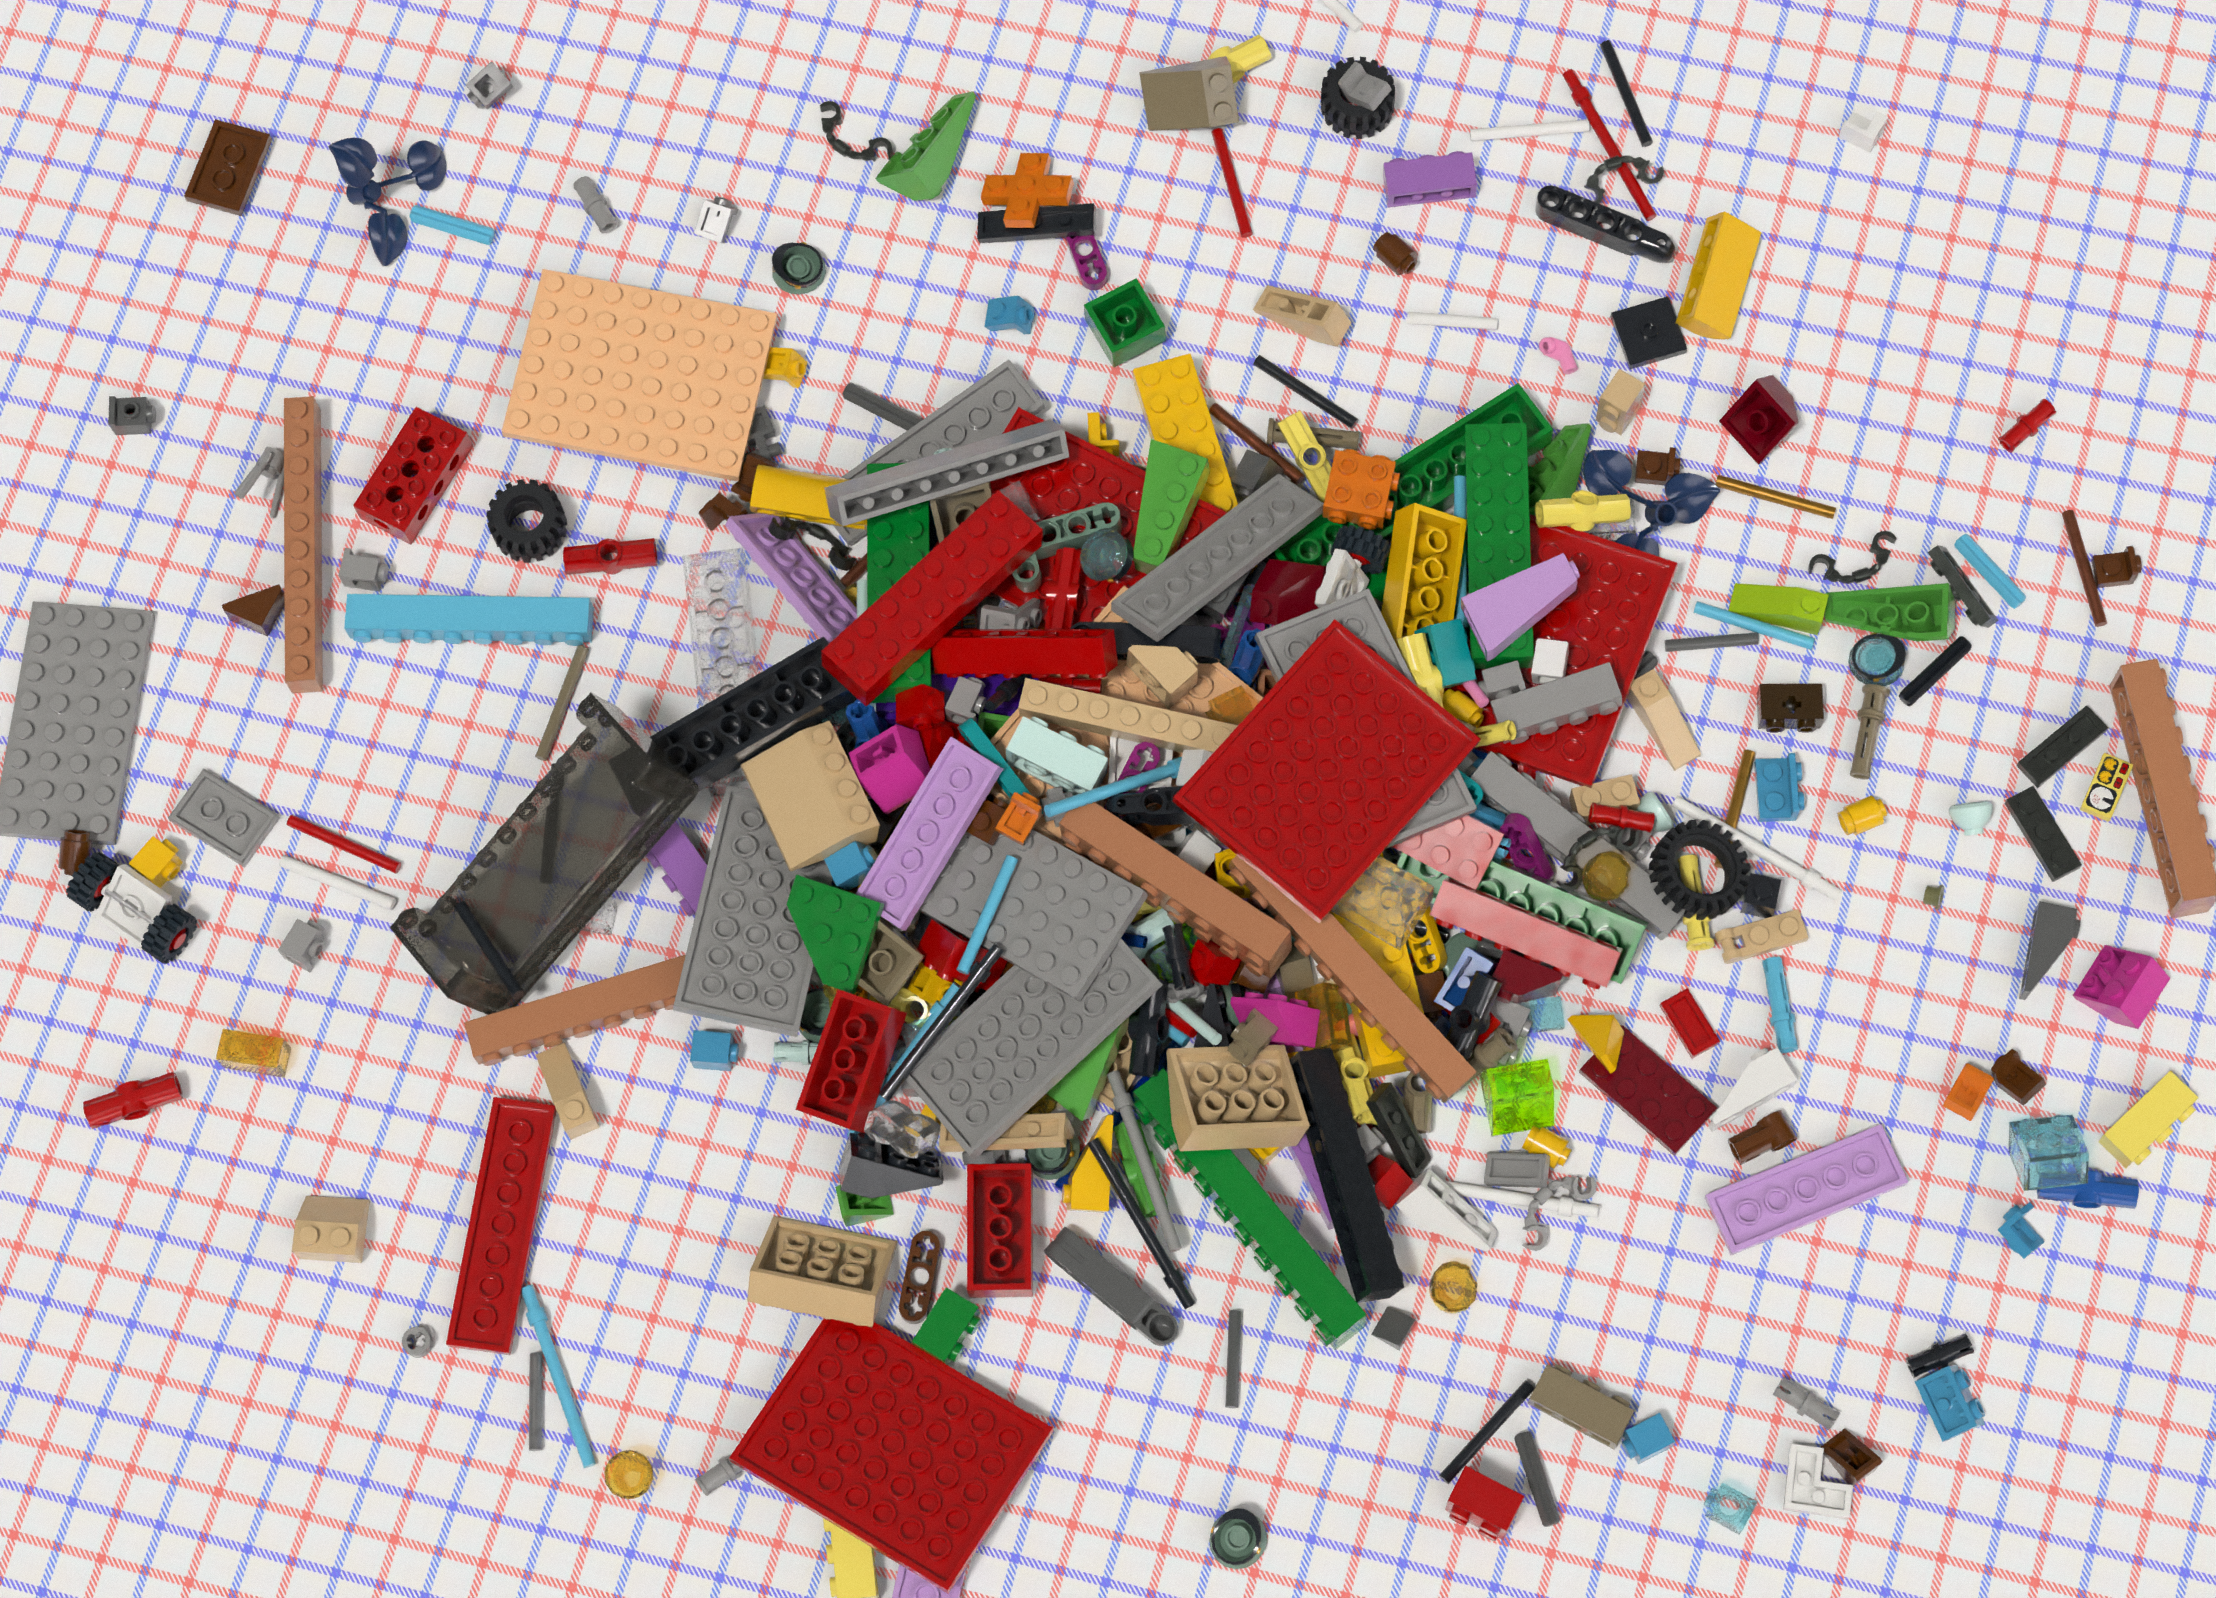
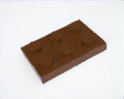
M215 119L184 197L186 201L242 216L271 144L272 138L270 134Z

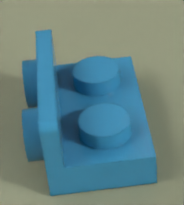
M1788 753L1787 758L1755 759L1758 822L1796 821L1799 811L1804 810L1803 792H1798L1797 781L1802 779L1801 762H1796L1795 753Z
M1949 1365L1915 1381L1942 1442L1948 1441L1973 1428L1985 1425L1982 1418L1985 1416L1984 1409L1978 1399H1973L1968 1388L1971 1386L1970 1379L1963 1369H1959L1957 1365Z

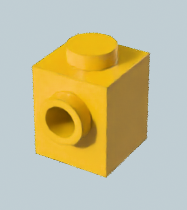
M152 836L128 864L137 873L161 888L166 881L176 877L183 862L176 855L179 851L176 846L167 839L161 842Z
M921 961L907 989L922 1000L934 1004L936 1000L940 1001L952 985V982L937 976L936 970L927 968L923 965L924 962ZM957 979L954 980V982L958 983L959 985L962 984V981H959Z

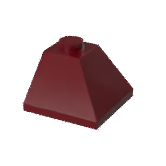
M1774 375L1756 379L1719 420L1758 465L1771 454L1799 423L1793 396Z
M1269 559L1252 590L1249 621L1278 625L1303 615L1308 611L1318 609L1315 604L1316 592L1323 582L1326 566Z
M1504 950L1493 975L1502 982L1496 1000L1509 1004L1510 1001L1522 1003L1554 996L1557 993L1563 974Z

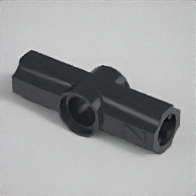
M1477 970L1461 1005L1456 1006L1450 1014L1451 1028L1446 1037L1466 1061H1468L1479 1035L1485 1033L1489 1028V1012L1502 986V982L1496 977ZM1472 1015V1021H1471V1024L1469 1025V1024H1468V1019H1469V1016Z
M1159 980L1163 985L1136 1009V1013H1133L1129 1019L1128 1033L1132 1040L1129 1074L1142 1077L1158 1076L1161 1043L1166 1041L1169 1033V1021L1165 1015L1169 982L1165 980Z

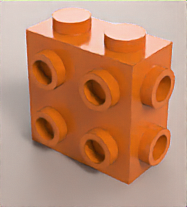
M1352 449L1335 450L1323 504V517L1337 524L1350 522L1368 530L1383 529L1385 518L1391 519L1394 501L1389 500L1391 490L1397 491L1400 473L1395 472L1396 461H1391L1383 455H1374L1373 457L1360 455L1358 451Z

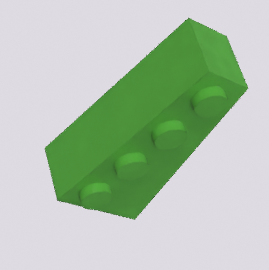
M1151 439L1133 551L1135 569L1145 574L1150 573L1176 553L1210 474L1207 458Z
M1131 1015L1047 1092L1050 1097L1081 1121L1092 1117L1094 1114L1097 1100L1104 1089L1107 1074L1116 1059L1117 1050L1122 1037L1127 1031Z

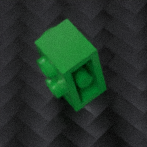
M946 1287L912 1340V1344L946 1365L950 1361L956 1362L965 1347L962 1345L963 1340L968 1333L973 1335L980 1325L982 1318L978 1317L980 1315L979 1307Z

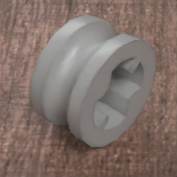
M412 1327L404 1333L402 1345L410 1356L422 1358L431 1351L433 1339L424 1328ZM421 1335H424L425 1338H422V1341L425 1345L422 1348L417 1346L412 1350L410 1348L413 1346L410 1342L413 1336L419 1338Z

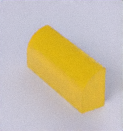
M1725 211L1706 219L1676 324L1706 338H1731L1761 236L1760 231Z
M758 464L752 489L750 511L842 526L830 517L824 488L851 479ZM867 519L842 527L867 530Z

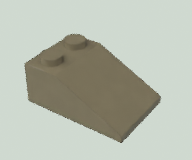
M1226 56L1139 72L1149 131L1209 128L1239 122L1231 65Z
M990 482L929 500L939 543L993 495Z
M880 917L858 985L883 1005L889 1006L925 956L889 921Z

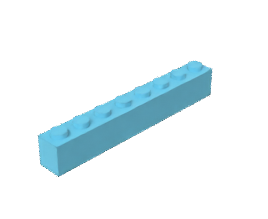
M347 594L344 629L350 639L362 643L370 642L371 639H383L385 642L399 643L401 639L423 644L430 643L432 640H443L449 644H459L462 640L484 645L491 644L492 641H504L510 645H520L522 641L535 642L538 645L565 642L567 645L578 646L582 645L583 642L592 643L594 607L590 598Z

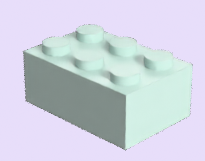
M1024 716L1022 717L1006 748V762L1008 765L1053 787L1061 786L1063 792L1071 791L1073 796L1100 787L1108 768V758L1104 756V751L1093 745L1085 747L1077 743V739L1065 731H1060L1058 734L1048 729L1049 725L1039 718L1032 717L1028 719Z

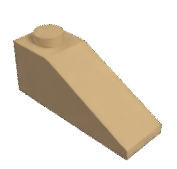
M1269 285L1266 286L1253 308L1255 313L1313 341L1338 347L1352 323L1340 305L1335 301Z
M1652 669L1635 679L1627 700L1673 770L1676 771L1700 757L1701 753L1675 701L1656 671Z
M565 1042L536 1054L551 1098L570 1140L600 1128Z

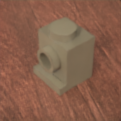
M1254 1008L1249 1013L1245 1022L1242 1021L1232 1032L1231 1037L1234 1040L1229 1045L1227 1051L1245 1066H1248L1269 1045L1279 1028Z

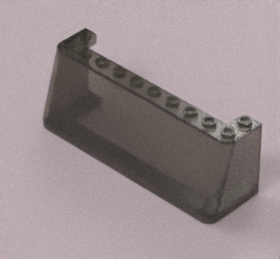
M591 692L581 701L576 711L577 719L587 726L586 729L578 735L574 743L557 760L545 777L537 783L527 798L518 805L515 812L497 830L486 846L477 853L468 867L459 874L456 881L437 900L429 912L419 908L406 909L399 914L396 921L390 926V929L448 999L487 1015L518 1005L691 804L699 792L698 784L619 707ZM461 901L466 902L523 989L524 995L521 998L513 999L455 910L456 904Z

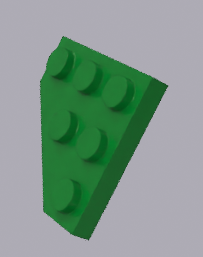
M796 875L786 905L823 984L855 994L885 904Z

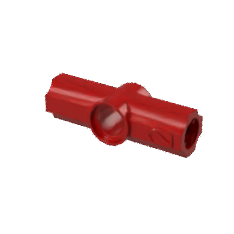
M607 538L601 540L598 544L564 547L563 562L566 575L603 571L614 575L623 569L657 566L655 539L618 542ZM608 553H617L616 558L606 561L603 559Z
M1063 547L1056 551L1052 580H1049L1047 586L1046 607L1048 609L1044 629H1070L1073 626L1075 611H1078L1081 599L1082 551Z
M171 1072L144 1082L135 1080L117 1086L114 1092L83 1102V1110L89 1126L94 1129L121 1119L135 1120L148 1115L151 1109L183 1099V1092L176 1074Z

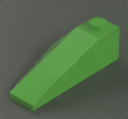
M974 92L954 95L930 118L929 122L932 125L920 133H915L909 139L913 144L903 154L896 152L875 179L880 184L914 201L931 200L937 197L942 191L943 184L949 178L976 98Z
M1589 423L1564 426L1551 441V444L1547 445L1542 451L1544 455L1542 460L1534 467L1528 466L1529 514L1536 516L1535 504L1539 500L1571 498V495L1575 492L1591 431Z
M1949 583L1826 593L1829 595L1825 609V620L1828 623L1917 642L1949 639L1955 629L1956 602Z

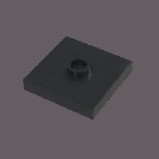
M1668 296L1611 312L1610 317L1629 370L1687 353V346L1680 327L1676 324L1677 319Z

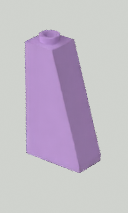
M1562 553L1461 597V609L1487 661L1495 658L1576 591L1577 578H1580V575L1573 560L1568 562L1565 554Z

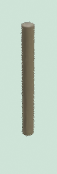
M578 645L536 752L535 757L537 759L547 761L589 651L584 646Z

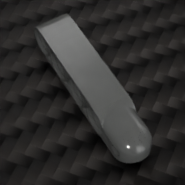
M1064 1227L1058 1233L1055 1240L1051 1241L1044 1249V1253L1055 1264L1129 1326L1140 1332L1151 1343L1157 1346H1167L1175 1341L1178 1335V1325L1175 1318L1070 1229Z

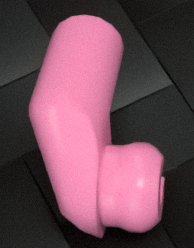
M1545 337L1540 341V351L1544 355L1558 360L1564 374H1571L1578 370L1568 343L1553 337Z

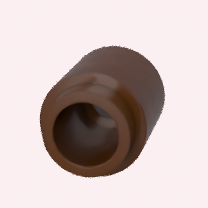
M1386 232L1378 238L1373 246L1376 257L1397 275L1408 274L1417 265V252L1397 234L1392 235L1390 232Z
M75 829L64 831V837L60 839L58 868L64 869L65 875L72 876L74 871L77 872L79 870L78 866L81 863L84 864L88 856L91 857L92 840L89 839L90 832Z

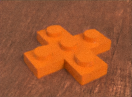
M1020 153L1015 175H986L981 200L983 205H1007L1003 218L1006 228H1034L1040 206H1069L1074 186L1072 175H1048L1051 164L1049 153Z

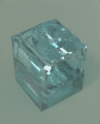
M1722 1483L1718 1490L1711 1488L1703 1504L1708 1507L1705 1517L1740 1535L1758 1501ZM1728 1499L1734 1502L1737 1509L1736 1513L1733 1515L1724 1514L1719 1506L1720 1501Z

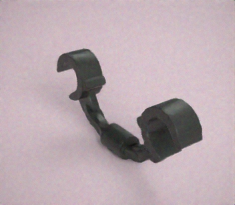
M826 101L820 105L821 112L829 110L836 112L834 117L822 118L821 121L822 130L826 133L827 141L839 154L851 159L873 160L875 162L874 151L877 147L881 146L887 148L888 160L893 156L891 142L883 137H878L874 140L870 139L869 148L861 153L850 151V146L840 139L835 140V137L831 134L834 126L842 124V114L839 105L833 101Z
M1617 155L1604 160V164L1599 165L1595 169L1594 174L1588 177L1584 188L1593 190L1596 194L1594 202L1600 204L1605 190L1600 189L1598 186V175L1603 173L1605 169L1609 172L1622 167V163L1632 162L1634 167L1638 169L1636 178L1641 179L1646 184H1654L1662 179L1664 174L1663 166L1658 168L1656 177L1651 179L1645 173L1646 167L1650 162L1649 160L1646 161L1641 157L1633 158L1628 155L1619 157Z
M785 517L780 526L776 519L772 518L768 530L775 538L780 540L793 539L797 529H804L809 532L808 534L831 543L833 547L828 554V558H830L833 566L844 571L850 570L853 567L856 558H845L849 548L843 546L826 529L814 523L812 525L802 521H794L788 517Z
M1880 531L1874 536L1870 552L1876 555L1877 564H1874L1870 569L1865 567L1852 572V576H1841L1833 568L1836 562L1835 559H1831L1825 554H1817L1809 562L1808 573H1812L1814 564L1824 563L1828 570L1823 580L1828 579L1831 582L1839 581L1845 584L1853 582L1857 584L1868 580L1880 570L1881 565L1887 562L1891 553L1890 550L1879 547L1878 541L1885 539L1894 544L1896 537L1889 531Z
M1611 825L1608 828L1598 827L1593 831H1587L1577 838L1578 842L1572 845L1568 856L1564 859L1563 865L1560 866L1566 872H1573L1572 880L1568 883L1556 881V883L1567 891H1574L1581 885L1584 870L1576 866L1575 856L1581 848L1585 849L1597 840V836L1607 834L1612 839L1610 844L1613 847L1630 851L1638 845L1640 837L1638 831L1631 828L1630 837L1625 843L1621 842L1624 829L1620 826Z

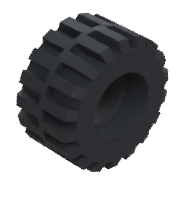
M1360 56V60L1355 61L1354 57L1347 58V63H1343L1340 60L1336 63V69L1331 67L1327 71V77H1324L1322 81L1321 112L1322 116H1325L1326 124L1328 126L1333 124L1332 130L1338 134L1342 131L1343 137L1350 138V135H1356V139H1362L1364 134H1367L1369 138L1374 136L1375 130L1381 132L1385 129V123L1389 124L1392 118L1395 104L1394 80L1392 75H1387L1388 69L1384 65L1379 68L1378 61L1374 59L1371 62H1367L1366 57ZM1354 62L1360 63L1367 74L1388 82L1392 89L1374 111L1362 106L1351 105L1342 98L1344 93L1338 85V81Z
M524 479L517 480L518 484L514 486L510 482L505 485V491L499 489L495 493L497 499L490 500L489 507L491 510L487 511L488 528L497 547L500 548L504 555L510 554L512 560L518 561L522 557L524 563H531V558H536L537 562L543 560L542 555L546 553L550 557L554 554L553 548L555 546L560 548L563 544L561 537H566L567 534L565 527L567 525V518L557 494L553 490L550 491L548 485L544 483L539 486L537 480L530 479L529 484H525ZM534 510L543 514L540 524L530 531L520 532L511 528L513 520L522 512Z

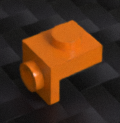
M1014 792L1010 804L995 827V831L1023 846L1042 814V807L1038 805L1039 800L1025 792L1022 795Z
M1966 1063L1942 1106L1971 1121L1994 1078Z

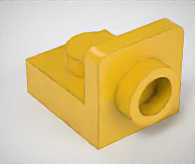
M770 347L763 379L785 380L793 388H799L806 373L807 361L793 348Z
M1100 412L1087 413L1089 443L1114 456H1119V440H1107L1106 423H1100Z

